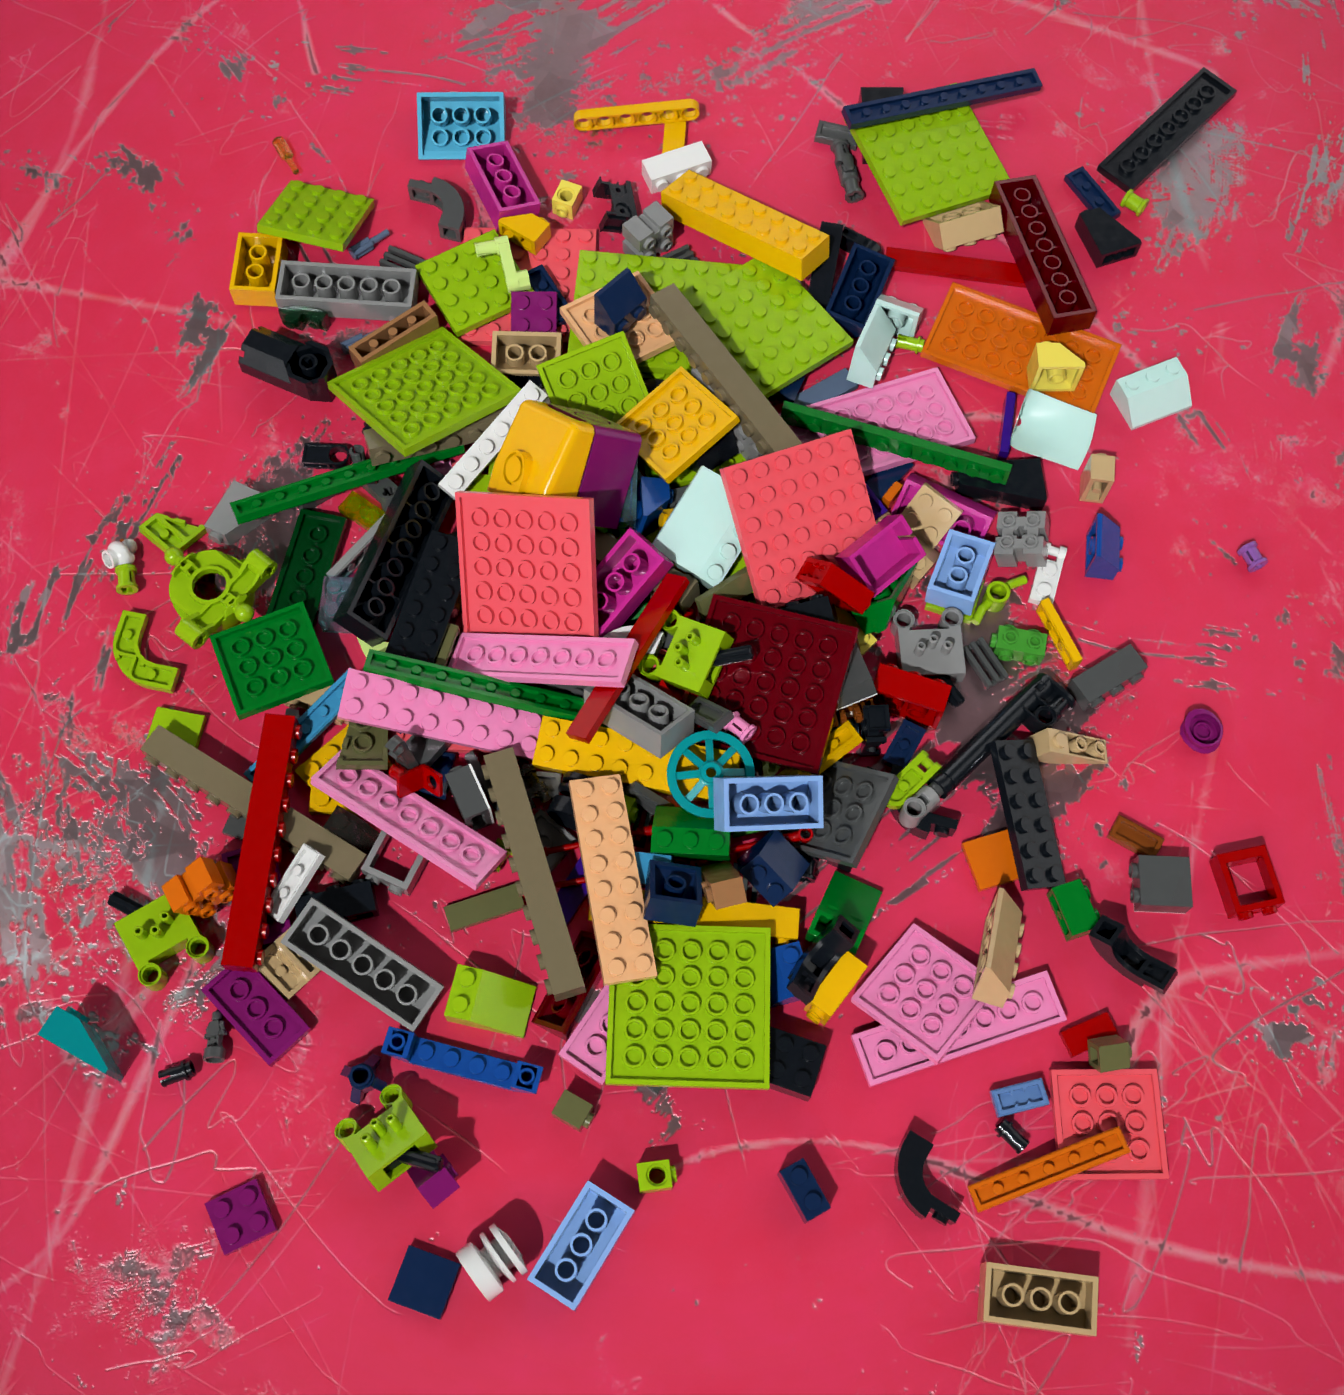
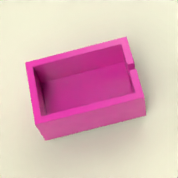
M897 514L884 517L838 554L835 559L843 571L875 593L874 598L927 554L916 536L898 538V536L911 535L913 531L904 516Z

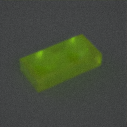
M354 491L338 507L340 513L367 531L385 514L383 510Z

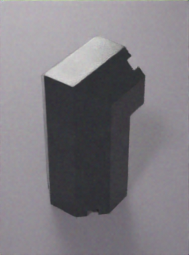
M262 326L258 327V329H251L241 347V350L245 351L244 358L239 356L238 361L243 373L310 401L333 402L336 396L328 389L327 382L336 378L337 374L328 347L312 340L303 344Z

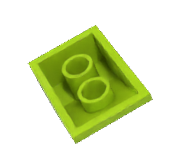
M458 964L444 1016L449 1022L524 1039L537 987L490 971Z

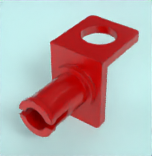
M396 763V765L393 764L390 767L389 776L397 780L398 797H405L423 788L437 797L443 796V776L429 766L422 764L408 770L400 763ZM430 775L436 781V788L430 782Z

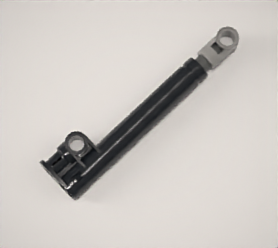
M1039 673L927 782L928 786L924 785L916 794L904 802L899 812V822L907 828L918 826L921 820L940 802V798L945 799L991 754L990 742L1006 740L1021 724L1033 734L1046 728H1052L1062 718V714L1066 710H1072L1075 707L1076 703L1073 696L1050 676ZM907 810H913L917 815H911Z

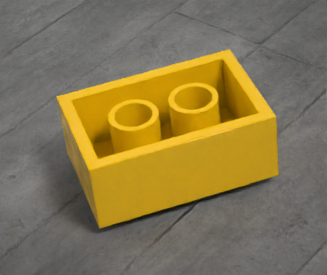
M238 232L229 291L235 305L278 307L275 295L281 260H287L288 248L284 238L263 233Z

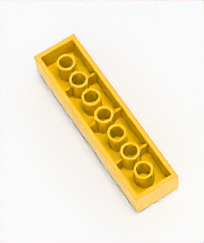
M691 170L686 171L661 191L662 206L674 217V220L800 281H803L829 258L830 235Z
M543 715L532 765L537 769L562 774L568 771L577 772L591 778L620 774L622 786L638 782L653 792L672 795L667 783V766L674 749L660 759L611 728L601 726L588 744L571 739L566 734L573 721ZM694 744L688 748L701 760L706 761L705 746ZM713 748L714 760L717 761L726 750ZM735 753L723 765V768H741L742 759L740 755ZM684 755L679 759L676 772L699 770ZM708 769L706 771V775L708 777H714L716 775V771L714 769ZM699 778L676 780L684 797L697 784ZM705 786L693 800L708 802V787Z

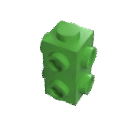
M1009 624L999 625L996 633L991 634L989 647H993V653L1002 661L1014 660L1028 666L1040 665L1045 656L1048 634L1041 633L1036 629H1019Z

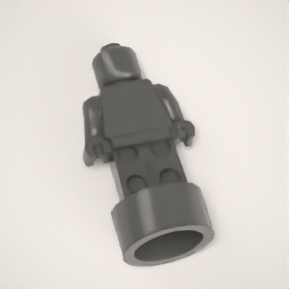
M219 1010L212 1013V1021L208 1024L206 1034L204 1035V1039L207 1040V1047L204 1048L203 1061L207 1063H222L225 1061L226 1049L222 1046L223 1036L227 1035V1031H225V1022L222 1020L223 1014Z

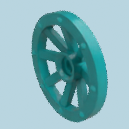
M710 730L691 734L676 746L667 766V783L673 798L685 811L697 817L714 819V777H708L706 771L714 769L716 771L714 777L755 776V768L749 751L737 738L722 731L716 734ZM713 740L730 746L717 761L714 760ZM705 741L706 761L701 760L688 748L698 742ZM737 752L745 767L723 768V765ZM682 755L699 768V770L676 772L677 764ZM699 778L697 784L684 797L676 780ZM705 786L708 787L709 809L691 803Z

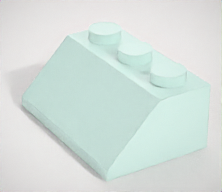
M875 303L857 341L846 379L871 389L876 380H881L885 369L882 366H887L891 353L888 352L894 351L897 339L894 338L896 328L880 304Z
M1177 357L1117 379L1110 392V396L1131 431L1192 407L1188 374Z

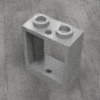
M381 830L361 867V871L366 876V881L370 880L373 885L379 886L381 883L388 886L387 890L397 896H402V894L410 896L429 860L418 854L404 882L373 868L390 837L389 834Z

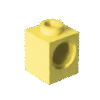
M561 180L552 198L553 213L559 217L573 220L583 200L582 186Z

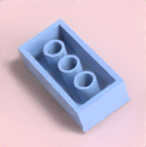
M822 775L713 778L714 830L739 832L824 828Z
M588 1180L527 1280L576 1312L635 1214V1210Z

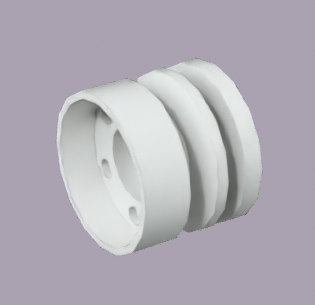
M495 1223L488 1227L495 1237L491 1242L484 1232L479 1234L484 1245L482 1249L479 1250L473 1243L469 1242L455 1253L468 1275L489 1302L504 1291L500 1280L502 1275H505L513 1283L517 1281L510 1270L515 1266L522 1275L528 1272L522 1257L523 1255L509 1235L498 1228Z

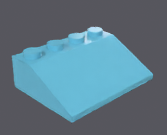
M417 92L418 159L466 160L468 147L505 141L506 103L504 92Z

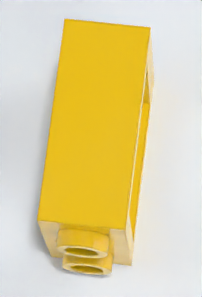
M847 951L820 984L814 999L805 1006L806 1016L815 1024L821 1023L825 1026L862 977L868 966Z

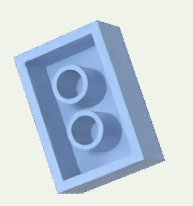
M949 529L927 587L925 602L943 608L954 607L959 609L962 614L971 616L996 543Z

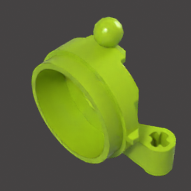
M168 548L164 553L165 561L169 565L175 566L171 572L169 596L176 612L181 618L175 628V634L195 650L202 647L213 633H218L240 625L242 622L252 620L254 617L255 591L275 573L278 566L277 563L258 548L252 550L245 559L241 560L218 550L192 552L184 557L180 548ZM209 573L222 575L226 580V587L220 596L215 599L204 600L195 595V583L200 577Z

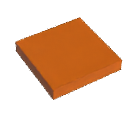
M1008 829L961 844L978 892L1019 880Z

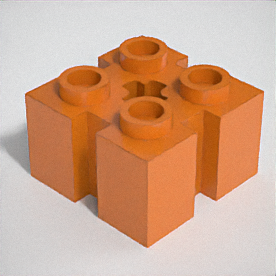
M200 856L185 868L186 872L182 875L176 874L161 886L174 913L209 918L216 913L220 903L232 901L237 874L231 863L218 861L215 864L213 859Z

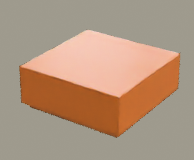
M897 481L892 484L882 497L881 502L888 511L897 501L903 487Z

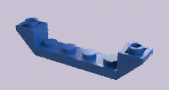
M391 1026L388 1028L381 1049V1053L412 1065L513 1092L537 1094L544 1069L542 1066L518 1060L515 1063L417 1037L414 1032Z

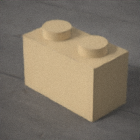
M1104 453L1091 454L1080 476L1079 501L1104 502L1115 479V456H1109Z

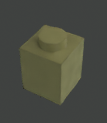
M1117 1034L1087 1039L1089 1065L1100 1073L1130 1068L1132 1049L1128 1041Z
M566 1089L551 1112L554 1118L578 1132H581L583 1127L588 1129L595 1117V1114L592 1113L594 1109L592 1104Z

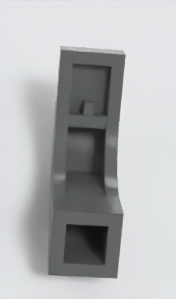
M436 177L433 178L431 184L422 180L410 179L407 185L410 200L434 205L442 211L438 223L440 238L461 243L464 237L466 218L463 201L457 190L446 181Z

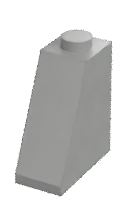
M233 480L204 527L208 537L213 542L218 544L222 542L230 546L277 513L238 525L230 503L261 492Z

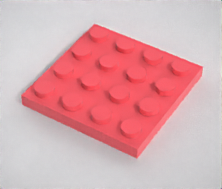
M1096 1069L1049 1071L1056 1151L1117 1126L1120 1127L1131 1151L1129 1154L1061 1181L1169 1179L1157 1069H1120L1103 1073Z

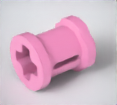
M735 711L733 712L734 718L723 729L730 731L739 738L742 744H745L754 735L757 727L754 724L750 725L740 717V713Z

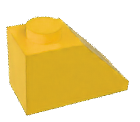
M533 213L503 217L498 220L499 234L501 236L507 235L508 240L535 256L551 238L550 223L543 217H538Z

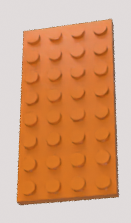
M952 282L920 357L1026 396L1029 389L1027 365L1036 343L1044 341L1061 343L1085 362L1086 367L1075 391L1038 392L1095 413L1122 344L1084 330L1047 336L1038 313Z

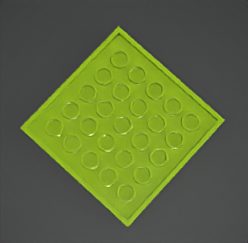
M969 105L850 130L900 226L987 200L990 197L994 181L1010 179Z
M755 258L686 297L766 398L853 345L854 340L794 277Z
M443 326L327 382L328 389L404 457L414 454L426 446L503 408L521 390L520 387Z
M648 924L658 976L653 979L609 985L605 1085L769 1090L771 928L702 925L692 927L685 925Z

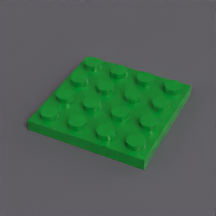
M303 601L209 636L239 720L335 683Z

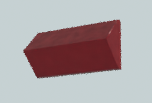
M582 930L574 942L573 948L585 984L586 993L557 1002L553 994H546L531 1021L533 1024L565 1041L568 1040L602 978L595 934Z

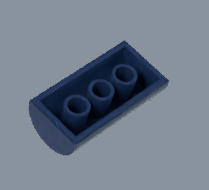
M855 242L826 307L828 314L851 338L860 337L895 262V259Z

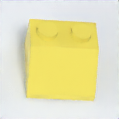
M1049 341L1036 343L1027 365L1028 386L1035 391H1075L1086 367L1085 362L1061 343H1051Z

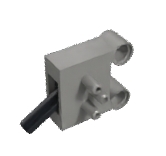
M954 607L946 608L938 622V629L912 630L915 623L914 614L907 609L898 610L895 612L890 625V631L895 638L897 666L899 669L908 672H919L926 678L945 681L948 685L952 686L948 702L953 708L959 707L964 703L965 698L953 682H962L966 675L961 633L962 612ZM950 619L954 621L955 624H948L945 620ZM903 621L908 626H900L897 622Z

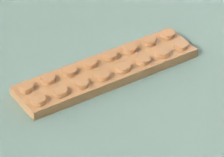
M620 774L569 780L568 785L603 985L608 986L656 978L658 975L648 921L643 919L644 900Z

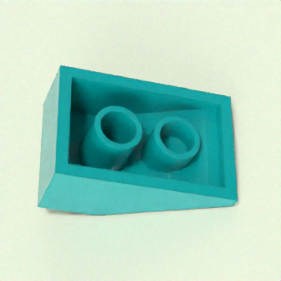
M56 1006L38 1035L121 1082L124 1077L96 1029L88 1024L90 1019L69 1006L66 1010Z

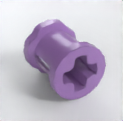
M1256 541L1245 544L1237 551V554L1242 556L1249 566L1247 569L1250 573L1261 569L1268 563L1267 558H1263L1257 549L1258 544Z

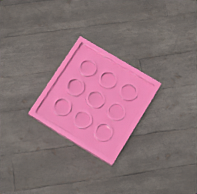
M915 923L911 925L851 998V1002L936 1065L939 1064L986 1004L971 999L977 967Z

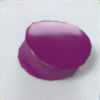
M1194 709L1187 714L1181 724L1180 735L1191 749L1201 754H1208L1219 747L1223 737V725L1207 709Z

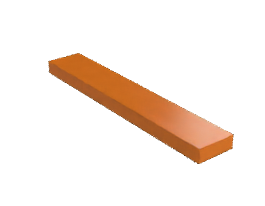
M1117 1126L971 1184L967 1188L977 1212L980 1213L1129 1154L1131 1151L1120 1127Z

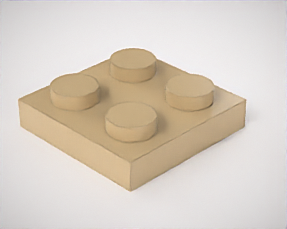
M925 482L901 514L904 516L913 534L934 549L962 514L963 510Z

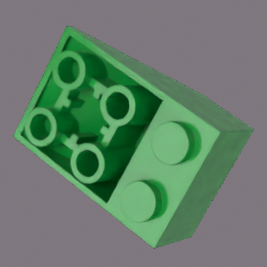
M835 871L808 929L805 940L813 942L841 914L860 930L854 946L849 950L855 956L882 891Z

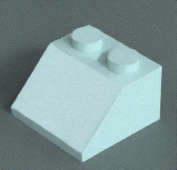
M881 294L875 303L880 304L895 326L894 336L898 337V334L914 337L924 308L913 303L898 300L893 296Z

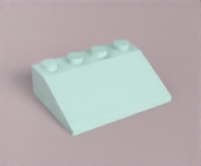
M701 465L652 544L677 568L693 575L700 584L708 589L723 581L740 554L741 546L722 478L719 474Z

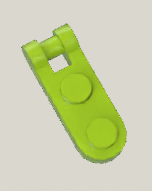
M922 750L896 775L899 780L886 807L893 810L900 809L904 802L916 794L942 766L938 762L934 763L929 758V754ZM922 764L927 771L924 773L918 766Z

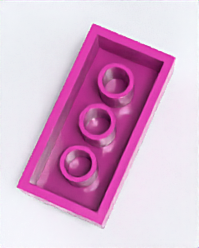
M508 140L467 148L465 169L497 231H499L498 220L500 218L529 213L539 217L541 203Z
M632 528L625 532L596 567L599 636L601 637L617 628H621L674 565L642 534Z

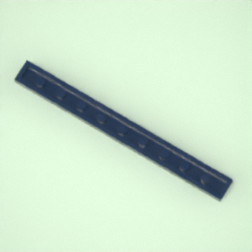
M1035 68L847 105L843 106L841 113L849 130L1032 93L1040 91L1043 85Z

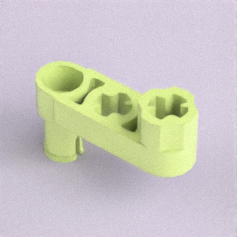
M507 235L494 237V240L474 243L477 258L496 253L497 256H500L508 294L511 291L531 289L528 270L516 271Z

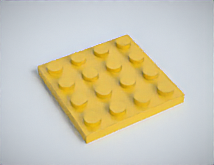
M680 366L616 423L640 434L642 443L638 456L667 484H670L740 422V419L688 371Z

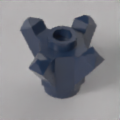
M372 1053L364 1063L353 1067L344 1066L340 1075L349 1078L352 1086L351 1102L360 1105L365 1093L374 1089L382 1091L388 1083L379 1079L376 1073V1068L381 1060L380 1056Z

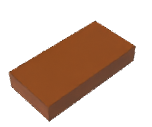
M1120 814L1117 816L1106 837L1137 855L1157 856L1165 840Z

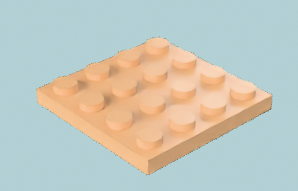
M636 271L632 274L647 298V312L640 321L637 320L630 326L625 336L635 361L639 364L676 345L671 336L665 334L660 322L651 316L649 312L650 295L655 292L640 272ZM600 289L560 307L561 316L583 346L609 336L594 324V294Z

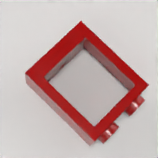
M807 557L795 577L817 594L829 596L837 608L862 615L869 608L871 599L875 594L834 563Z
M1265 845L1217 854L1209 861L1228 919L1238 917L1239 921L1253 918V914L1261 912L1263 916L1277 913V908L1285 903ZM1257 862L1269 900L1240 905L1228 868Z

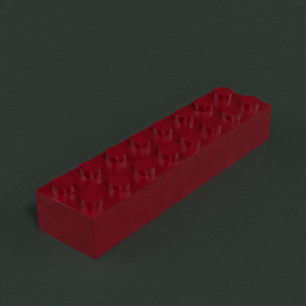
M1036 175L994 181L989 202L1001 207L1004 237L1047 336L1089 329L1097 310Z

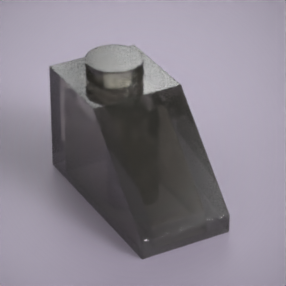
M338 805L323 826L328 831L367 854V856L380 834L361 818Z

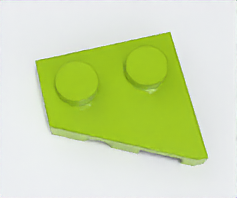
M155 513L139 526L140 533L164 553L170 547L180 548L184 552L207 533L202 524L197 527L186 524V520L170 518L168 515Z

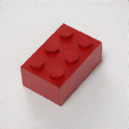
M880 663L873 682L878 695L868 699L873 698L874 705L889 704V715L936 729L944 713L952 686L941 679L923 677L921 673L916 671L908 672L901 670L898 666L891 663Z

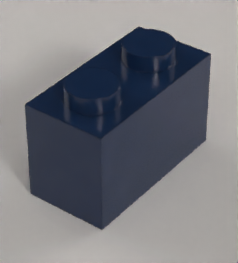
M804 1158L777 1174L804 1224L831 1208Z

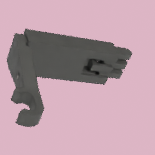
M394 735L389 739L385 747L390 750L388 754L397 763L410 770L422 764L431 767L452 743L412 735L405 742L398 735Z

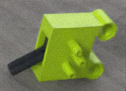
M673 609L662 626V629L673 636L663 661L654 655L648 654L642 658L638 669L642 675L652 682L659 683L663 680L667 684L708 699L722 666L752 660L754 651L751 645L731 648L734 639L728 633L683 617ZM677 619L675 625L670 627L671 623ZM656 665V669L650 673L651 668Z
M117 891L110 894L107 902L108 905L127 915L115 922L114 925L138 969V980L149 990L159 991L167 985L168 975L158 964L186 949L187 954L200 964L210 962L215 956L213 944L204 937L192 915L174 913L165 894L145 906ZM206 944L205 951L202 954L196 955V948L199 945ZM153 972H158L157 979L154 982H148L149 975Z
M390 1084L381 1091L379 1099L386 1108V1111L377 1118H373L364 1128H361L353 1118H345L335 1127L334 1134L336 1138L353 1155L367 1179L378 1192L412 1166L433 1173L443 1169V1158L430 1154L432 1150L438 1147L412 1110V1101L398 1084Z

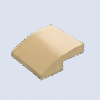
M286 930L265 950L264 963L259 965V971L288 1001L320 969L281 943V940L288 932Z

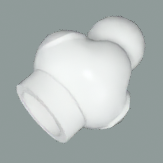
M121 539L120 541L111 542L107 550L102 552V560L105 566L112 569L122 564H133L137 543L133 539Z

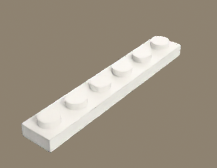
M529 380L438 483V487L454 500L455 492L466 491L499 453L521 403L525 400L544 402L548 395Z

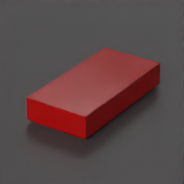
M1108 1012L1059 1033L1071 1058L1088 1051L1087 1039L1116 1034L1120 1036Z

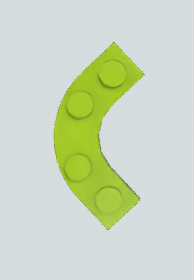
M123 610L113 639L114 657L120 669L128 679L141 687L174 694L181 673L179 668L156 664L142 656L140 649L141 640L149 620L148 616Z

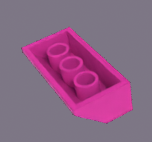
M911 473L906 478L891 512L892 515L901 514L926 482L963 510L950 529L985 539L997 511L914 473ZM947 531V533L943 536V538L939 541L938 544H940V545L943 546V544H944V542H945V539H946V536H947V534H948V531Z

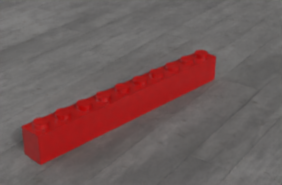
M265 713L221 961V965L226 970L258 973L259 965L264 963L265 950L262 949L263 940L267 939L269 935V924L266 923L267 916L273 910L274 900L271 898L272 888H276L278 873L275 872L276 863H280L282 857V847H279L281 837L284 838L286 833V822H283L284 815L290 809L288 791L294 785L292 767L298 761L296 744L297 740H300L302 737V725L299 724L296 716Z

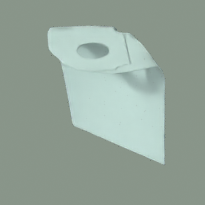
M1029 388L1022 403L1011 436L1010 445L1019 451L1078 470L1091 444L1097 414ZM1020 418L1021 424L1019 426H1016Z

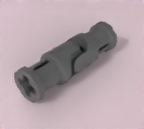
M840 138L831 143L830 149L835 155L834 163L838 171L840 184L845 189V200L848 203H856L863 199L864 192L860 189V178L854 165L853 155L850 154L848 149L849 141L845 138Z

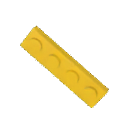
M848 720L830 734L819 775L864 741ZM785 768L776 776L814 774Z

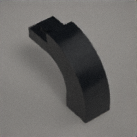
M892 764L889 773L898 775L905 767ZM901 808L896 810L890 809L895 820L906 831L926 840L930 831L938 837L946 838L948 836L952 837L957 829L958 820L930 812L921 820L918 826L907 828L899 822L898 816ZM907 810L911 815H917L913 810Z
M840 914L817 936L797 961L788 976L790 981L786 988L805 1005L809 1004L814 999L828 971L854 946L860 930Z
M1103 914L1088 934L1093 947L1099 955L1119 973L1141 987L1145 984L1165 994L1178 975L1177 969L1150 956L1136 946L1129 938L1125 925Z
M909 1130L897 1150L894 1162V1176L898 1192L906 1206L921 1220L926 1218L928 1213L931 1212V1218L941 1225L946 1226L947 1223L950 1225L955 1224L961 1213L934 1197L926 1188L923 1180V1165L933 1144Z

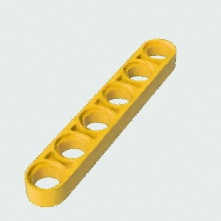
M681 99L582 109L574 113V127L579 131H591L691 121L699 117V103L694 99ZM688 108L695 109L693 111H685V109ZM667 110L673 111L672 113H664ZM646 112L652 113L651 115H648V116L642 115L643 113H646ZM622 115H630V117H627V118H623V117H621V116H622ZM600 117H609V119H607V120H601V119H599V118H600ZM579 119H587L588 121H586V122H580V121H578V120H579Z

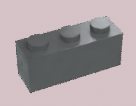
M1129 644L1074 677L1068 684L1067 690L1083 711L1090 707L1096 709L1105 702L1106 697L1110 695L1116 697L1125 690L1124 686L1129 683L1133 686L1144 678L1143 674L1148 666L1134 647Z

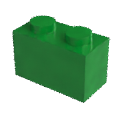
M1081 879L1053 887L1046 894L1066 942L1088 935L1100 919L1098 910L1096 908L1093 909L1089 900L1091 898L1089 889L1086 885L1082 884Z

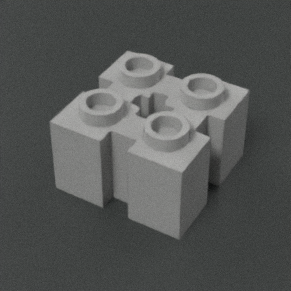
M655 201L643 209V214L640 216L635 215L622 224V236L626 238L622 241L623 252L631 255L656 257V253L661 254L668 251L673 245L674 217L659 202Z
M1017 511L998 512L996 529L999 537L995 538L996 544L994 548V556L998 567H1017L1018 562H1026L1027 567H1046L1048 549L1045 541L1049 540L1050 529L1047 512L1027 511V515L1019 517Z

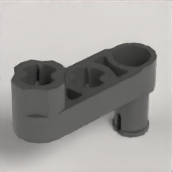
M354 445V450L352 447L349 449L352 464L366 460L363 446ZM388 477L362 485L369 494L381 503L382 510L385 513L398 486Z

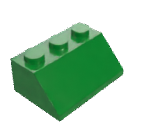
M917 563L876 597L872 598L869 608L864 611L863 615L852 612L865 635L873 632L880 633L888 627V623L895 615L896 609L903 601V597L909 588Z
M656 806L652 824L650 852L672 855L674 859L730 861L732 832L714 830V819L697 817L685 811L682 807Z

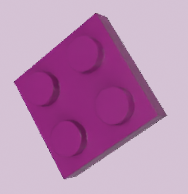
M511 291V331L557 332V291Z
M258 1179L251 1180L204 1203L225 1256L278 1231Z

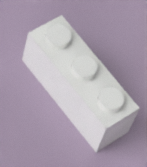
M702 141L642 160V176L651 194L661 192L688 170L704 177L711 175L712 160Z

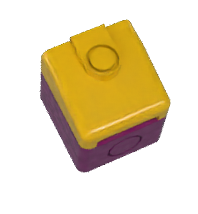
M525 400L521 403L496 457L487 491L594 498L595 526L617 529L641 447V436L639 433L593 412L534 400Z

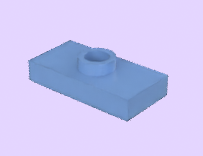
M1042 1078L989 1092L997 1118L1050 1104Z

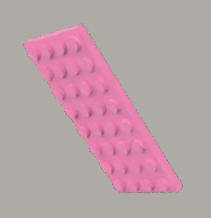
M938 367L874 385L872 389L864 388L806 405V407L956 449L973 444L976 439ZM788 425L802 443L827 436L826 434L811 432L798 426ZM855 444L863 476L917 461L890 452L879 451L876 448Z

